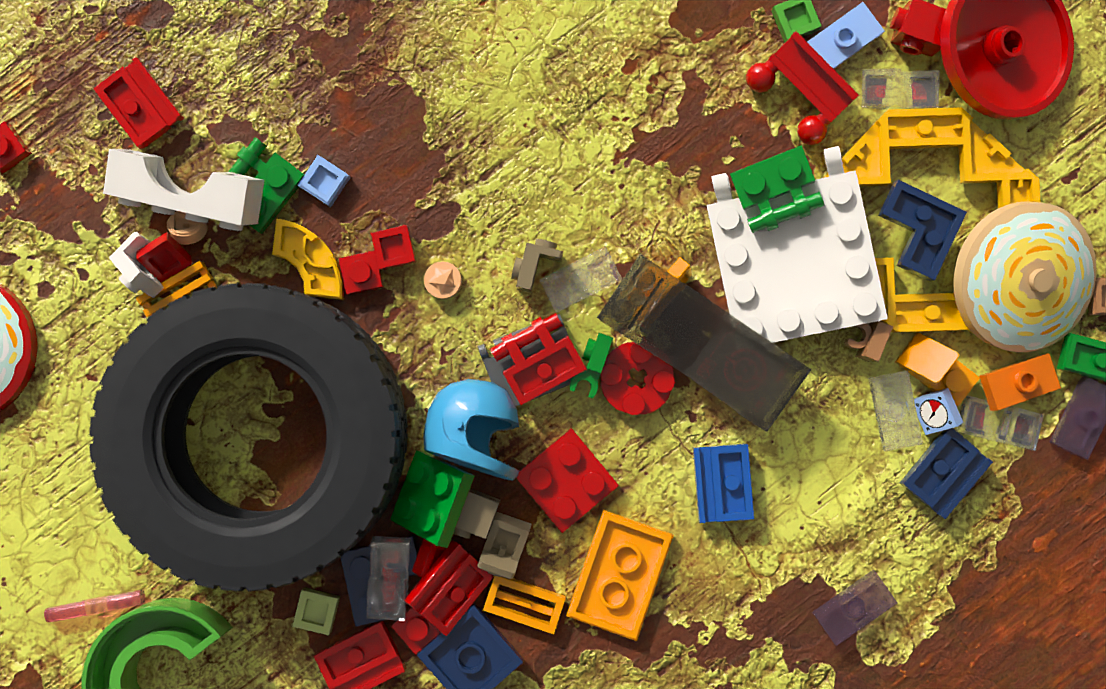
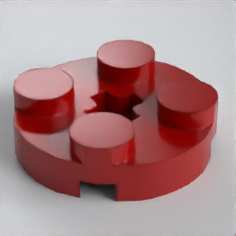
M644 341L627 342L613 349L607 355L602 372L600 373V386L606 400L615 409L630 415L649 414L659 409L668 400L675 384L673 367L666 354L658 347ZM634 368L637 372L645 371L646 376L643 379L645 385L642 388H639L637 385L632 387L628 385L627 381L630 379L628 371Z

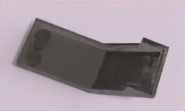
M642 254L638 256L597 316L601 322L681 371L734 409L739 415L768 432L812 370Z

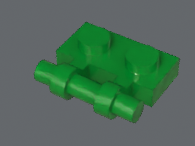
M255 137L247 148L243 146L237 153L238 160L228 172L245 175L253 167L259 172L255 178L265 180L258 224L249 225L260 234H263L299 188L298 184L304 177V174L276 152H274L267 163L259 159L267 145Z
M802 145L730 173L743 210L756 205L759 206L761 214L747 219L752 233L765 228L771 231L779 228L778 223L800 216V219L810 216V211L825 206L820 192L806 197L803 194L802 187L815 183V178ZM789 192L791 193L794 202L772 210L769 200Z

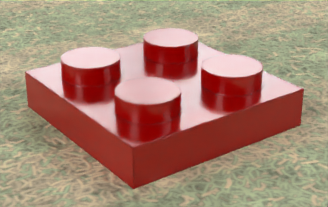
M572 428L522 468L516 477L561 533L619 486Z

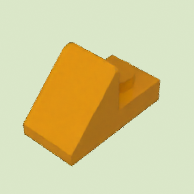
M921 333L915 334L895 360V363L933 392L949 388L957 407L980 379L978 375L957 360L960 356L959 353Z

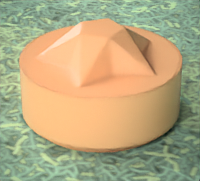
M176 211L174 215L169 217L167 228L170 235L179 244H193L206 235L207 223L185 219L186 213Z
M442 261L434 263L427 269L424 276V284L427 291L434 297L449 299L459 292L462 285V277L459 270L453 264Z

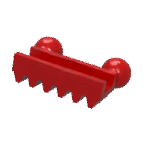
M797 31L765 63L752 65L746 74L748 87L754 92L762 93L772 88L776 79L775 73L780 70L820 111L817 116L810 115L803 118L798 125V137L807 145H816L822 142L827 134V126L859 96L856 90Z

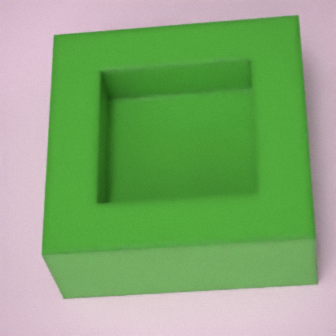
M788 0L775 5L771 10L784 43L795 31L804 37L819 31L822 27L811 0Z

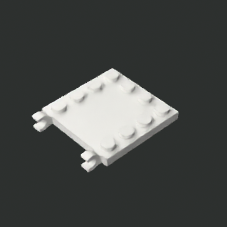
M839 146L824 149L829 177L817 179L815 183L802 187L805 197L820 192L825 206L810 211L811 215L800 219V216L778 223L779 228L771 231L765 228L752 233L747 219L761 214L759 206L756 205L743 210L739 198L733 199L728 175L723 173L711 176L717 203L707 205L732 328L733 331L735 330L734 337L737 350L888 319L856 170L844 173ZM790 192L769 200L772 210L794 202Z

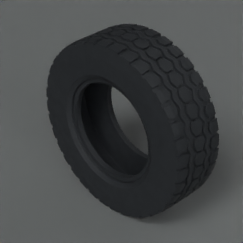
M254 283L220 285L217 288L210 287L193 292L192 296L185 295L169 303L168 308L162 307L146 319L147 324L141 323L127 337L129 342L122 343L111 359L114 363L112 366H107L99 383L103 386L101 390H97L92 410H95V416L90 418L89 436H93V443H89L91 463H95L96 467L92 471L97 489H102L103 494L100 497L107 512L113 513L115 516L112 519L123 535L130 537L128 542L142 555H149V561L163 570L170 569V574L187 582L195 580L196 585L216 589L219 586L221 590L244 591L245 589L247 591L268 590L271 587L278 588L295 583L297 580H303L328 567L361 541L379 521L392 500L399 478L402 475L405 453H407L406 409H404V399L400 385L397 383V377L390 362H387L385 354L358 323H355L340 310L311 296L274 285ZM254 356L272 358L296 371L309 384L317 396L324 413L327 429L324 460L315 480L308 490L292 505L274 511L242 509L216 496L197 475L191 463L186 442L189 411L202 386L223 367L235 361Z

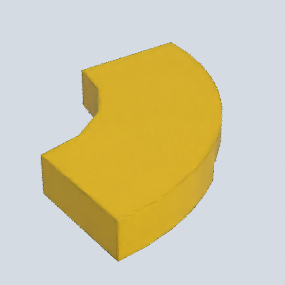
M276 218L272 255L289 261L297 268L304 281L305 295L344 300L342 273L329 247L317 235L305 227L291 221Z

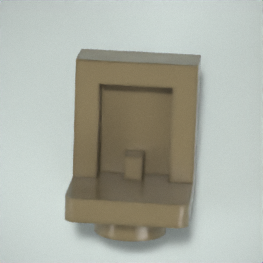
M536 239L535 244L526 243L523 259L516 257L511 279L517 280L516 288L518 290L532 292L540 257L557 262L562 261L563 251L556 250L558 244L542 239Z
M496 512L478 563V568L494 576L513 579L532 524Z

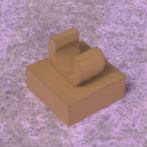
M881 321L853 326L861 330L862 338L858 342L848 338L845 339L844 344L848 348L858 349L855 357L867 362H879L893 326Z

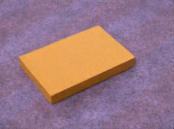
M603 509L566 616L637 641L674 535Z

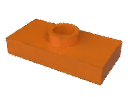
M1050 353L1040 354L979 375L990 411H998L1061 388Z

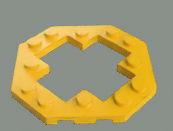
M962 107L887 110L842 157L844 173L856 170L859 187L887 186L891 184L889 149L959 147L960 184L997 183L998 208L1016 202H1040L1039 178L1028 168L1024 169L1010 156L1012 153L990 133L986 134L972 121L973 117ZM894 257L875 258L888 319L881 320V322L893 326L892 333L970 330L958 311L954 293L895 295Z

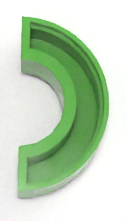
M164 598L148 602L122 615L99 634L87 654L82 672L81 687L82 689H140L137 683V665L142 652L148 646L165 645L179 650L185 657L191 660L233 627L220 613L194 600Z

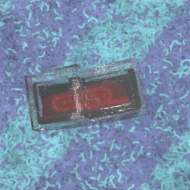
M901 68L863 69L862 108L882 110L939 108L940 70L901 72Z
M966 396L962 401L960 410L963 423L956 427V431L1036 451L1044 415L1014 406L998 411H990L986 400Z
M372 537L370 578L367 584V619L405 621L407 603L404 599L408 595L411 538Z

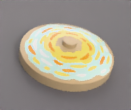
M1028 201L1016 202L1000 207L988 214L974 227L964 241L954 270L955 301L966 326L985 343L1013 352L1040 350L1062 339L1080 321L1093 295L1096 281V258L1090 237L1082 224L1072 214L1052 204Z

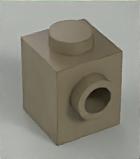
M470 488L453 534L468 539L474 534L486 539L501 499Z

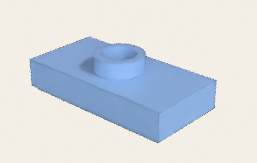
M862 2L810 39L808 43L835 69L881 36L885 31L864 2Z

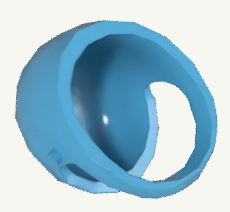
M466 379L450 383L436 394L428 409L423 433L424 451L455 464L513 481L518 476L519 471L493 459L489 448L490 438L494 432L519 427L517 409L508 391L489 381Z

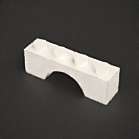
M109 149L103 194L118 197V203L122 205L141 207V203L152 205L151 211L156 213L174 215L176 210L186 213L185 219L208 223L210 218L219 220V227L242 231L243 225L258 224L265 180L232 172H212L207 182L199 190L188 193L180 189L171 180L166 171L163 157L130 149Z

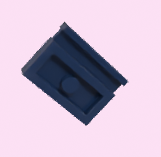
M950 428L943 430L899 483L937 513L940 518L946 519L993 461L980 453V450L955 429Z

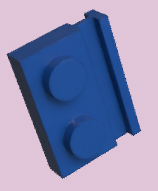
M748 444L692 447L698 522L754 519Z

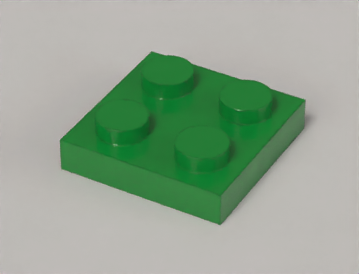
M416 450L390 520L436 546L448 548L474 475L426 452Z

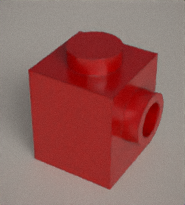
M910 0L903 8L898 7L890 24V29L895 30L890 43L900 46V50L907 54L934 56L941 49V25L946 8L923 0Z

